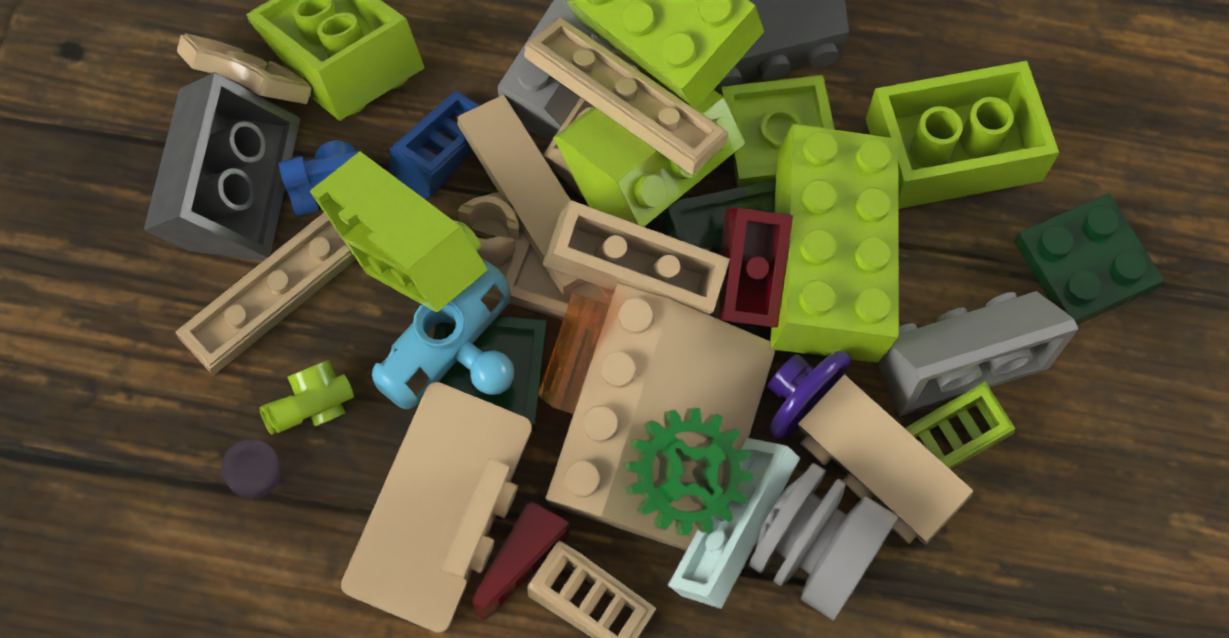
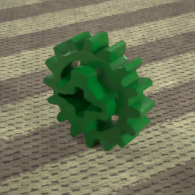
M688 408L684 416V422H682L676 410L664 412L665 427H662L654 420L647 421L644 424V428L650 438L647 441L640 439L631 440L629 445L634 451L639 453L638 461L624 463L623 469L629 472L637 473V481L626 487L627 493L642 494L644 497L636 511L640 515H647L656 511L658 514L655 518L654 527L661 530H666L675 520L677 535L683 536L690 535L693 522H695L696 527L701 533L706 534L713 532L712 517L714 516L722 522H731L734 518L727 507L729 503L745 504L748 499L742 492L737 490L739 482L753 480V474L740 470L739 463L751 456L750 450H735L732 445L740 435L739 430L719 431L722 423V416L719 414H711L702 423L700 408ZM682 432L699 434L707 440L695 447H688L682 439H678L675 435ZM656 455L660 460L659 477L653 482L652 467ZM681 461L696 462L697 466L691 472L696 480L695 482L680 481L679 477L685 471L680 463ZM722 462L723 481L720 486L718 484L719 464ZM683 495H688L701 508L693 511H681L669 504L673 501H678Z

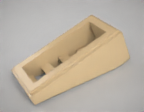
M560 540L556 543L528 585V597L592 638H639L656 611L653 605ZM564 567H566L573 573L558 594L551 587ZM584 580L593 584V587L579 608H577L570 601ZM607 593L613 597V600L597 622L590 617V614L603 594ZM625 605L632 609L633 613L619 635L616 636L609 631V628Z

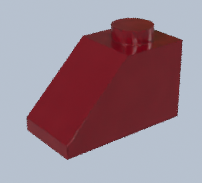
M726 208L719 255L729 258L730 261L719 293L720 320L778 328L793 215L743 208Z

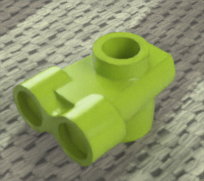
M326 360L288 376L287 378L295 395L269 402L260 406L259 410L267 430L273 435L303 423V419L311 417L314 426H317L345 414L342 402L354 398V394L345 374L336 377L330 361Z

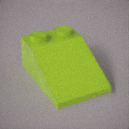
M270 0L246 14L250 24L285 66L309 83L312 87L310 96L314 101L339 121L349 115L360 112L366 104L387 91L400 87L408 78L425 68L406 17L381 0Z

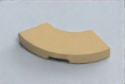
M186 33L181 35L177 52L192 69L209 73L216 72L249 88L259 96L303 104L308 103L312 87L305 79L273 61H269L267 67V62L263 59L244 53L243 49Z

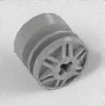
M813 463L805 474L791 485H788L769 513L759 531L760 535L756 550L749 566L762 573L775 554H780L786 560L773 582L782 586L799 568H802L810 575L804 586L801 600L834 620L899 516L867 496L861 499L848 514L840 511L837 507L844 493L846 483L837 479L824 499L818 497L814 492L826 470Z

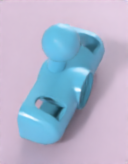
M483 260L488 271L439 312L436 313L424 305L419 306L414 314L413 323L392 345L388 357L381 364L376 363L373 367L372 378L375 386L398 407L411 409L418 405L427 386L433 382H439L457 360L471 370L472 384L479 391L488 395L501 394L510 388L514 380L515 369L513 362L508 356L495 350L482 352L473 345L474 341L507 306L511 298L508 280L488 261ZM496 285L502 294V299L496 308L490 312L481 299ZM445 322L455 326L453 333L445 339L437 340L428 337L430 329L438 323ZM421 368L428 376V381L424 388L415 395L406 385V382Z

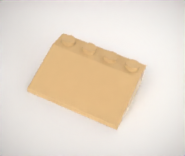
M617 282L546 496L549 506L687 550L698 530L695 522H693L689 536L677 535L675 520L666 530H661L654 527L655 518L658 514L656 511L647 515H640L636 511L644 497L642 494H629L626 492V487L637 481V473L623 469L624 463L638 461L639 453L634 451L629 444L632 439L647 441L650 438L644 428V424L647 421L654 420L662 427H665L664 412L676 410L682 422H684V416L688 408H700L702 423L711 414H719L722 416L719 431L739 430L740 435L732 445L735 450H741L744 442L749 438L775 354V350L770 349L771 342L673 299ZM682 432L675 435L678 439H682L688 447H695L707 440L703 436L691 432ZM656 455L652 467L653 482L659 477L660 460ZM681 461L680 463L685 471L679 477L680 481L695 482L696 480L691 472L697 466L696 462ZM722 462L719 464L718 484L720 486L723 481ZM683 495L678 501H673L669 504L681 511H693L701 508L688 495Z

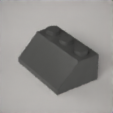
M749 0L756 6L765 32L714 90L721 93V87L740 85L758 79L766 81L776 80L785 76L790 71L810 66L816 69L831 65L837 59H841L849 34L845 0Z
M216 72L180 88L143 231L191 252L262 261L267 259L271 254L285 191L278 162L292 159L301 118Z

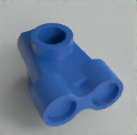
M330 141L317 150L315 159L304 161L303 156L278 162L282 180L289 194L296 217L320 211L319 204L310 193V190L360 150L355 151L353 146L344 141Z

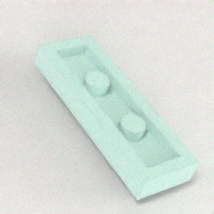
M751 438L746 439L741 450H750L751 456L739 462L740 470L752 473L753 480L739 482L737 490L742 492L748 499L745 504L729 503L727 507L734 518L731 522H722L714 516L712 517L713 532L706 534L701 533L699 529L697 530L668 585L678 594L722 609L759 538V531L778 501L800 459L788 446Z

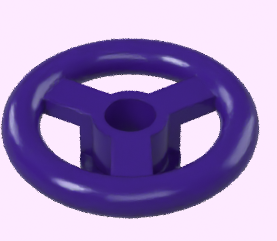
M846 351L834 352L815 369L800 355L796 354L775 374L768 388L779 398L785 397L787 400L780 407L770 424V434L774 438L782 439L799 427L798 423L847 372L851 358Z

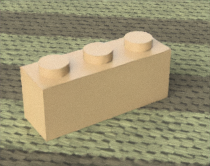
M571 200L558 216L542 265L615 291L618 282L673 299L708 315L714 312L730 259Z
M845 374L798 423L801 432L806 435L800 444L822 465L826 466L832 459L848 474L842 481L846 483L845 486L860 500L865 496L870 499L874 498L884 508L899 516L892 530L908 544L917 537L926 545L973 494V490Z

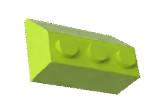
M715 90L709 94L696 110L728 131L726 144L693 175L594 106L553 137L588 206L645 227L745 144L724 97Z

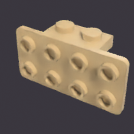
M440 382L429 384L341 582L342 591L348 596L434 632L446 631L451 624L473 570L482 573L489 559L495 540L489 538L488 534L496 515L505 518L511 507L518 485L510 482L532 433L530 421L521 415Z

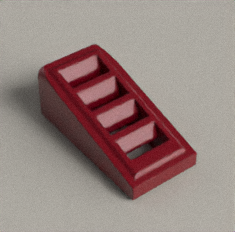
M533 502L530 505L527 504L472 598L475 615L484 620L492 615L541 567L559 540L565 543L569 536L570 523Z

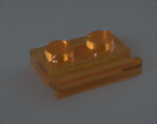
M572 292L539 392V398L550 404L551 407L574 414L609 304Z

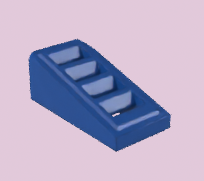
M458 91L453 92L390 148L389 173L420 196L429 199L444 185L473 151L459 129L458 123L450 118L453 115L457 117L480 105ZM441 130L442 132L449 135L455 140L451 141L447 137L440 134L439 131ZM428 145L430 148L438 152L439 155H435L425 147Z

